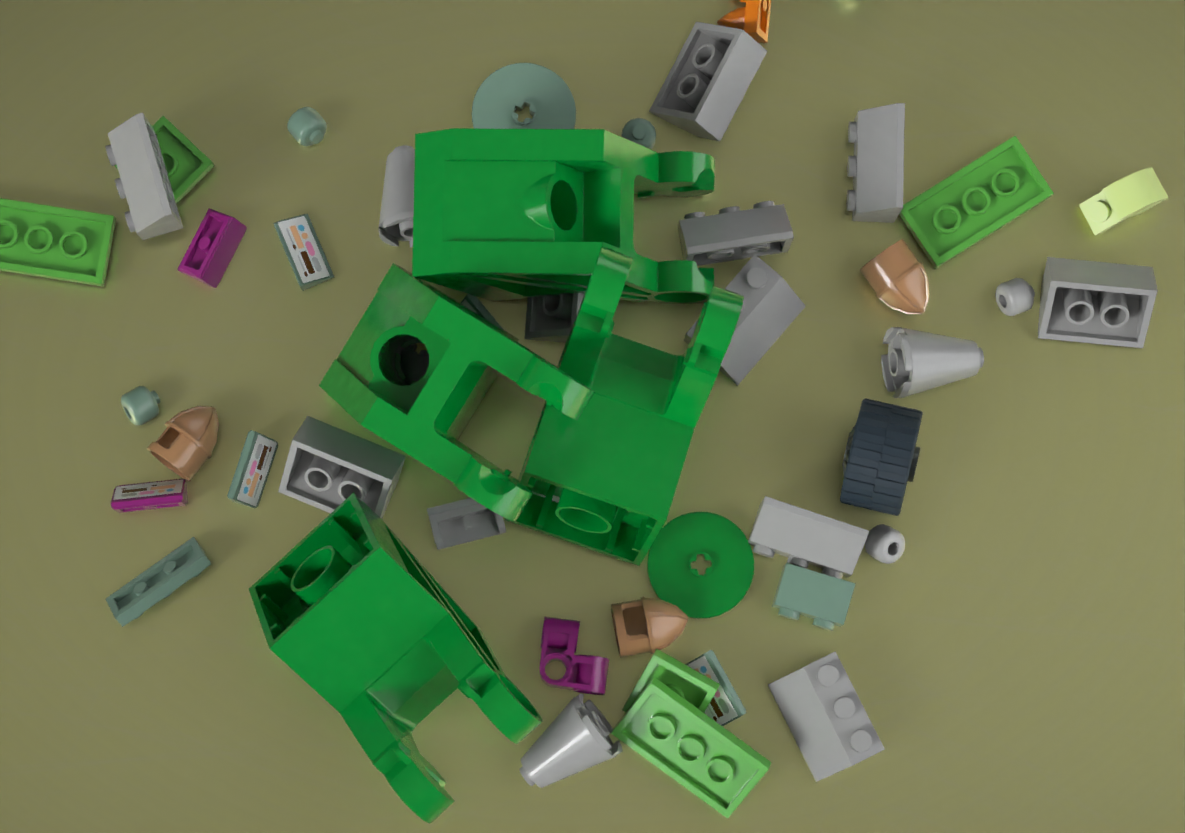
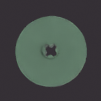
M515 63L496 70L483 81L473 100V128H575L576 106L569 87L555 72L541 65ZM524 107H529L530 115L533 116L532 119L525 118L524 122L518 121V114L515 111H522Z

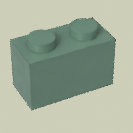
M786 563L781 572L772 607L779 608L778 615L799 620L800 615L814 619L812 625L833 631L834 626L841 627L844 625L856 583Z

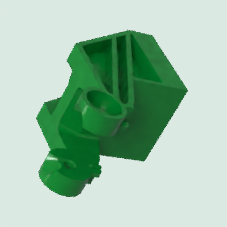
M451 128L415 134L412 277L491 301L568 293L585 294L597 257L603 246L633 258L620 299L636 302L656 301L670 304L707 302L711 289L714 286V268H698L696 262L690 260L657 262L636 253L633 244L634 193L638 194L640 199L660 195L693 197L714 192L715 158L705 153L692 151L658 153L605 129Z
M602 246L557 366L595 393L578 421L560 412L554 405L552 407L547 405L545 400L518 478L519 483L530 491L544 495L545 498L532 494L516 522L506 518L505 520L640 566L667 520L695 426L718 376L722 360L734 334L742 309L744 295L713 286L708 301L704 302L693 337L683 355H673L612 333L615 324L613 316L633 258ZM553 495L560 497L559 502L552 500Z
M393 263L378 287V292L338 358L333 361L319 386L361 426L452 481L460 491L484 507L510 521L516 522L532 496V491L511 476L512 471L509 469L503 471L458 441L459 437L499 372L515 381L526 391L546 400L547 405L551 407L554 405L557 410L577 421L595 392L518 342L519 339L491 323L424 280L412 277L411 272ZM423 343L429 353L427 372L419 381H412L409 384L405 380L407 376L402 370V355L400 353L403 348L407 349L413 344Z
M354 492L249 588L269 649L341 714L364 752L372 761V764L384 774L395 793L417 816L429 824L447 810L454 802V799L444 789L447 783L444 778L419 753L412 733L415 727L458 688L467 698H471L499 731L515 744L522 741L543 722L538 711L527 697L504 674L479 627L385 522Z

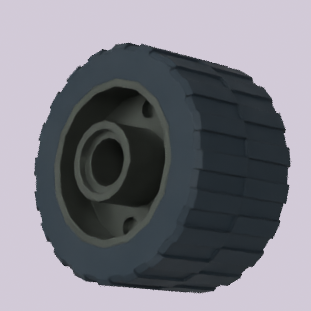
M867 398L863 399L857 422L849 433L842 464L844 480L840 496L841 503L895 516L900 514L907 481L913 482L920 453V447H916V441L923 415L922 411Z

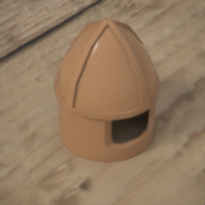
M903 239L885 249L860 269V272L876 292V297L890 308L905 314H923L926 311L929 301L928 277L923 263L918 261Z
M195 406L179 412L169 421L165 422L167 427L156 442H152L147 448L158 461L187 481H191L206 460L212 457V451L217 443L219 422L216 409L212 406Z
M641 597L638 600L611 604L620 658L644 653L654 654L656 649L661 650L668 647L682 634L688 622V616L681 609L661 599Z

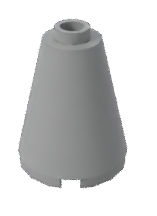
M408 145L396 147L387 156L378 228L381 240L386 244L399 247L398 241H409L410 247H413L415 149Z
M891 327L883 338V344H889L888 354L881 355L882 374L888 392L895 391V394L892 396L894 398H904L976 376L984 364L983 351L972 340L902 327Z
M582 693L568 703L521 758L522 767L519 770L530 786L536 784L540 788L546 787L610 760L623 751L620 741L618 740L613 744L609 737L613 728L590 699L583 703L584 695Z

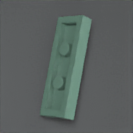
M192 537L105 600L115 619L123 627L130 621L140 617L147 609L160 600L170 596L174 590L188 580L198 576L205 568L211 565V562L195 537Z

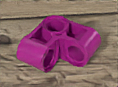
M545 616L539 666L542 681L547 686L553 688L573 690L574 692L592 695H605L609 659L593 655H574L577 648L580 621ZM552 661H559L566 668L565 675L558 680L550 679L545 673L546 666Z

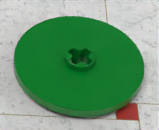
M691 512L674 518L660 530L649 550L647 561L648 577L659 599L676 605L690 618H712L731 610L746 595L754 575V556L745 534L732 521L711 512ZM698 555H702L704 561H710L711 567L705 569L704 575H699L697 569H691V563L696 562Z

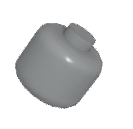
M1014 278L1003 282L996 289L997 305L1007 316H1015L1026 312L1032 308L1034 303V289L1022 278Z
M881 524L869 531L865 542V549L874 559L890 564L897 561L903 555L905 539L896 529Z

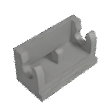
M472 498L427 508L438 550L507 533L503 517Z

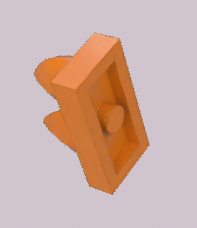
M739 0L745 2L746 7L735 9L717 21L720 26L743 29L758 43H768L771 0Z

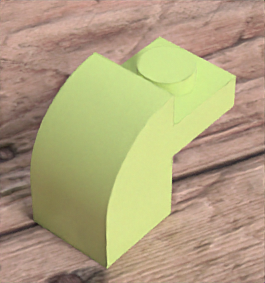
M1151 167L1132 173L1108 185L1100 193L1082 202L1079 206L1094 235H1098L1129 217L1140 215L1166 200L1168 196Z

